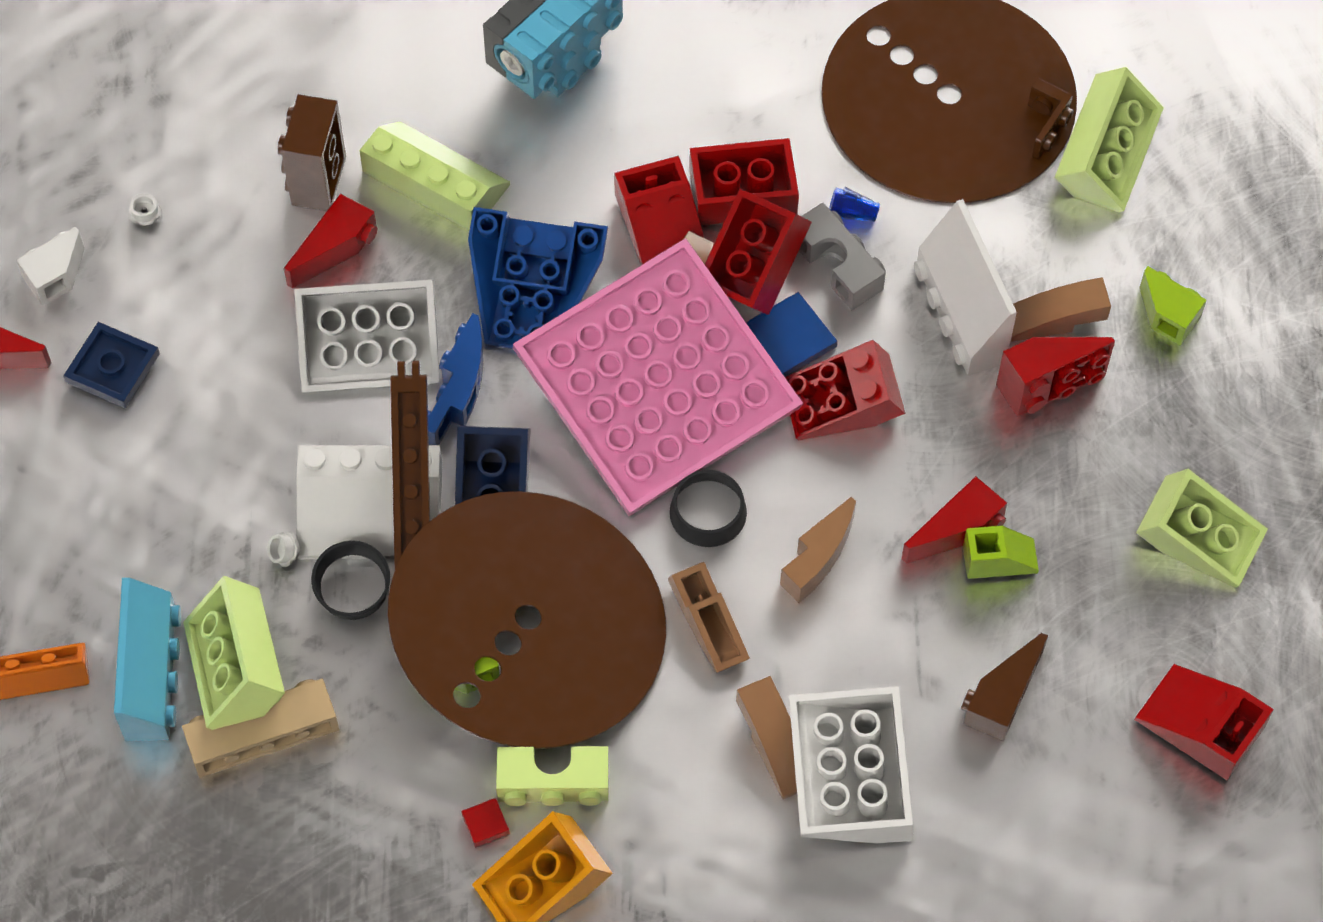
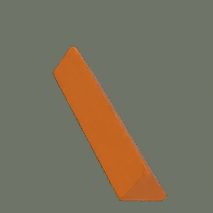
M85 643L0 656V700L89 684Z

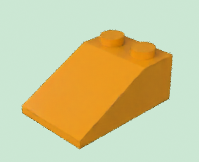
M552 811L482 874L472 886L498 922H549L585 899L613 873L573 817Z

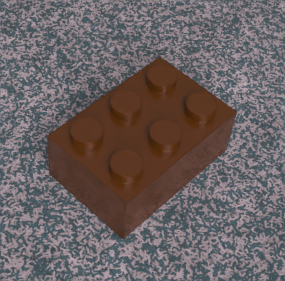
M298 94L294 107L290 106L287 111L286 126L288 128L286 135L281 134L278 142V155H282L283 158L281 172L286 174L285 191L289 192L291 205L327 211L334 202L346 160L338 101Z

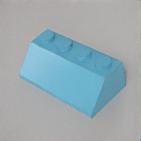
M122 578L114 715L125 741L169 740L170 727L176 726V707L171 705V694L178 691L177 671H173V660H179L180 656L179 638H174L175 627L181 626V606L175 605L171 592L132 578Z

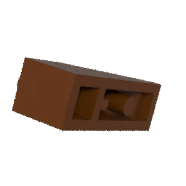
M1044 633L1039 634L981 678L975 691L968 690L961 709L966 711L963 724L1002 741L1005 740L1044 652L1048 635Z

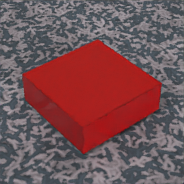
M496 798L461 811L475 848L510 835L509 828Z

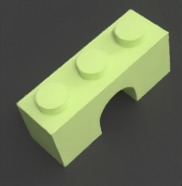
M608 746L571 747L570 764L564 771L558 774H547L539 770L535 764L534 747H497L496 791L498 802H504L510 806H522L527 802H542V804L548 806H558L564 802H579L582 805L594 806L600 804L601 801H608Z

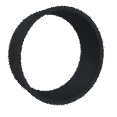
M701 470L685 477L677 486L670 504V520L675 531L687 542L701 547H716L730 542L741 532L746 522L747 509L740 486L729 475L716 470ZM697 482H719L731 488L740 498V509L736 517L728 525L715 530H703L690 525L682 518L677 507L678 495L685 488Z
M360 541L340 542L326 549L315 562L311 575L312 589L320 604L334 616L346 620L362 619L376 612L384 603L390 585V569L384 556L375 547ZM349 555H359L372 560L379 566L385 579L384 592L376 603L365 610L353 613L337 611L329 607L323 599L321 593L323 574L337 559Z

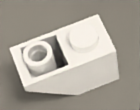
M76 226L67 232L57 234L51 241L42 246L28 250L22 257L16 260L23 279L42 306L73 288L84 252V245Z

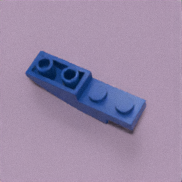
M472 313L466 324L462 323L459 326L455 336L456 343L452 350L445 351L441 358L439 369L442 370L443 384L438 390L436 396L437 403L432 412L428 410L429 445H440L452 422L460 426H466L474 409L483 373L481 326L479 315Z

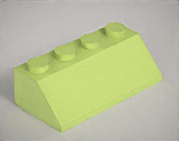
M1127 67L1095 74L1054 177L1074 198L1116 212H1123L1125 210L1164 109Z
M402 122L379 126L359 150L362 171L365 174L470 231L473 208L492 209L510 186V181Z
M223 576L183 622L206 728L212 730L264 717L285 694L259 588Z

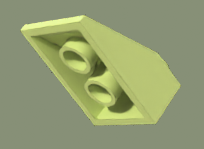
M1185 469L1165 476L1136 533L1162 553L1236 588L1240 586L1268 528L1191 470Z

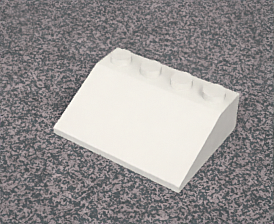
M962 199L956 201L919 246L914 269L918 280H924L926 284L927 298L931 308H937L940 327L944 336H949L953 343L952 351L958 365L962 364L967 376L1000 366L1003 351L1009 349L1017 312L971 214Z
M433 280L294 289L301 392L391 386V375H398V361H405L406 375H412V361H419L420 375L427 374V384L440 383Z
M298 445L296 540L299 543L300 552L297 559H318L326 549L344 541L367 543L380 551L385 559H394L392 445ZM429 445L430 521L441 513L442 458L440 445ZM349 555V556H345V557H342V558H339V559H368V558L363 557V556H359V555Z
M899 686L789 695L801 837L876 844L913 841V816Z

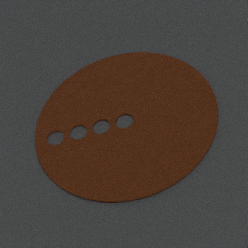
M887 0L857 18L837 40L829 55L823 74L822 103L827 124L837 144L845 155L873 180L903 195L921 200L956 203V201L963 199L965 203L993 199L1018 190L1041 175L1057 159L1064 149L1074 126L1077 111V91L1072 69L1058 43L1036 20L1001 0ZM874 27H883L889 31L891 38L884 45H874L868 41L867 32ZM905 46L913 51L914 59L908 64L900 65L892 61L890 52L895 47ZM923 65L931 66L936 70L938 77L931 84L919 83L913 75L915 69ZM1037 78L1072 94L1070 108L1074 110L1065 128L1060 126L1057 130L1058 137L1050 151L1044 150L1039 159L1032 157L1035 140L1050 116L1042 115L1034 108L1028 106L1031 87ZM944 85L957 87L961 92L960 100L953 104L942 102L937 96L939 88Z
M522 491L499 492L471 498L450 507L428 522L413 537L396 566L388 596L389 632L398 661L411 684L422 698L448 721L471 734L498 744L513 747H534V749L556 748L573 745L606 732L628 716L644 699L656 678L664 655L666 642L664 604L658 584L643 556L607 520L585 507L556 496ZM522 606H532L539 611L541 623L536 628L525 629L516 622V611ZM504 631L515 633L521 641L520 650L513 655H505L498 651L495 646V638L499 633ZM489 657L496 660L501 668L500 676L493 681L480 679L474 670V665L479 659ZM460 684H471L478 689L480 701L476 706L465 708L457 704L453 693Z

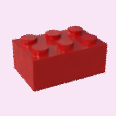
M790 138L690 148L689 172L693 199L701 226L723 224L739 189H743L798 214L799 191Z
M739 189L706 260L705 266L727 297L769 315L812 221L743 189Z

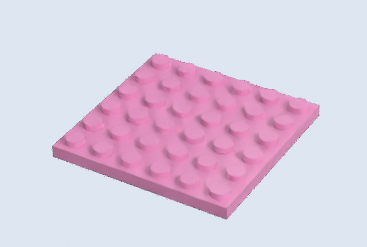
M686 238L513 344V349L628 516L633 515L677 487L688 475L704 470L791 415L803 405L801 399Z

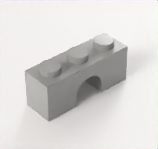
M821 203L802 215V217L812 221L799 252L809 263L823 256H833L842 262L841 265L832 270L831 288L851 311L884 290L886 270L878 258H872L865 250L862 240L845 228L837 212L830 211L824 203Z

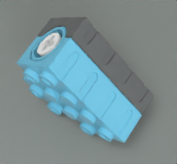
M509 0L495 15L483 23L486 63L533 99L539 96L542 91H550L556 97H559L566 89H572L584 72L588 69H593L599 63L602 56L600 50L601 37L609 29H616L623 19V0Z

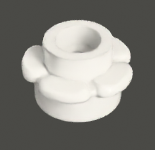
M139 194L131 200L128 215L132 222H139L142 226H148L160 217L162 209L153 196Z
M281 532L270 538L267 553L273 563H280L281 566L288 567L299 555L300 546L292 533Z

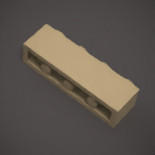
M323 678L316 681L313 679L299 682L294 688L286 690L280 701L264 717L212 730L206 728L204 715H200L190 720L188 724L182 725L199 778L339 731L336 714Z

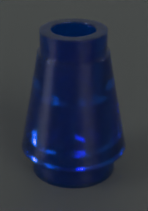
M846 186L843 189L835 187L829 210L837 212L841 219L875 222L880 203Z

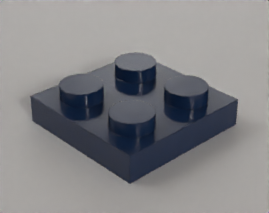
M98 321L63 377L65 382L126 408L160 355L157 346Z

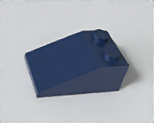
M457 426L455 505L486 494L516 491L528 492L531 428Z

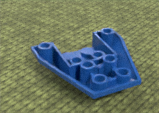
M474 207L468 242L485 345L513 349L515 342L581 303L603 261L608 226L574 221V226L568 227L513 219L509 217L506 211Z

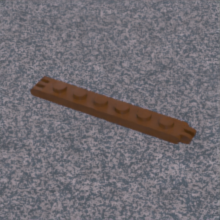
M398 361V375H391L390 379L395 569L413 537L430 522L427 374L420 375L419 361H412V375H406L405 361Z

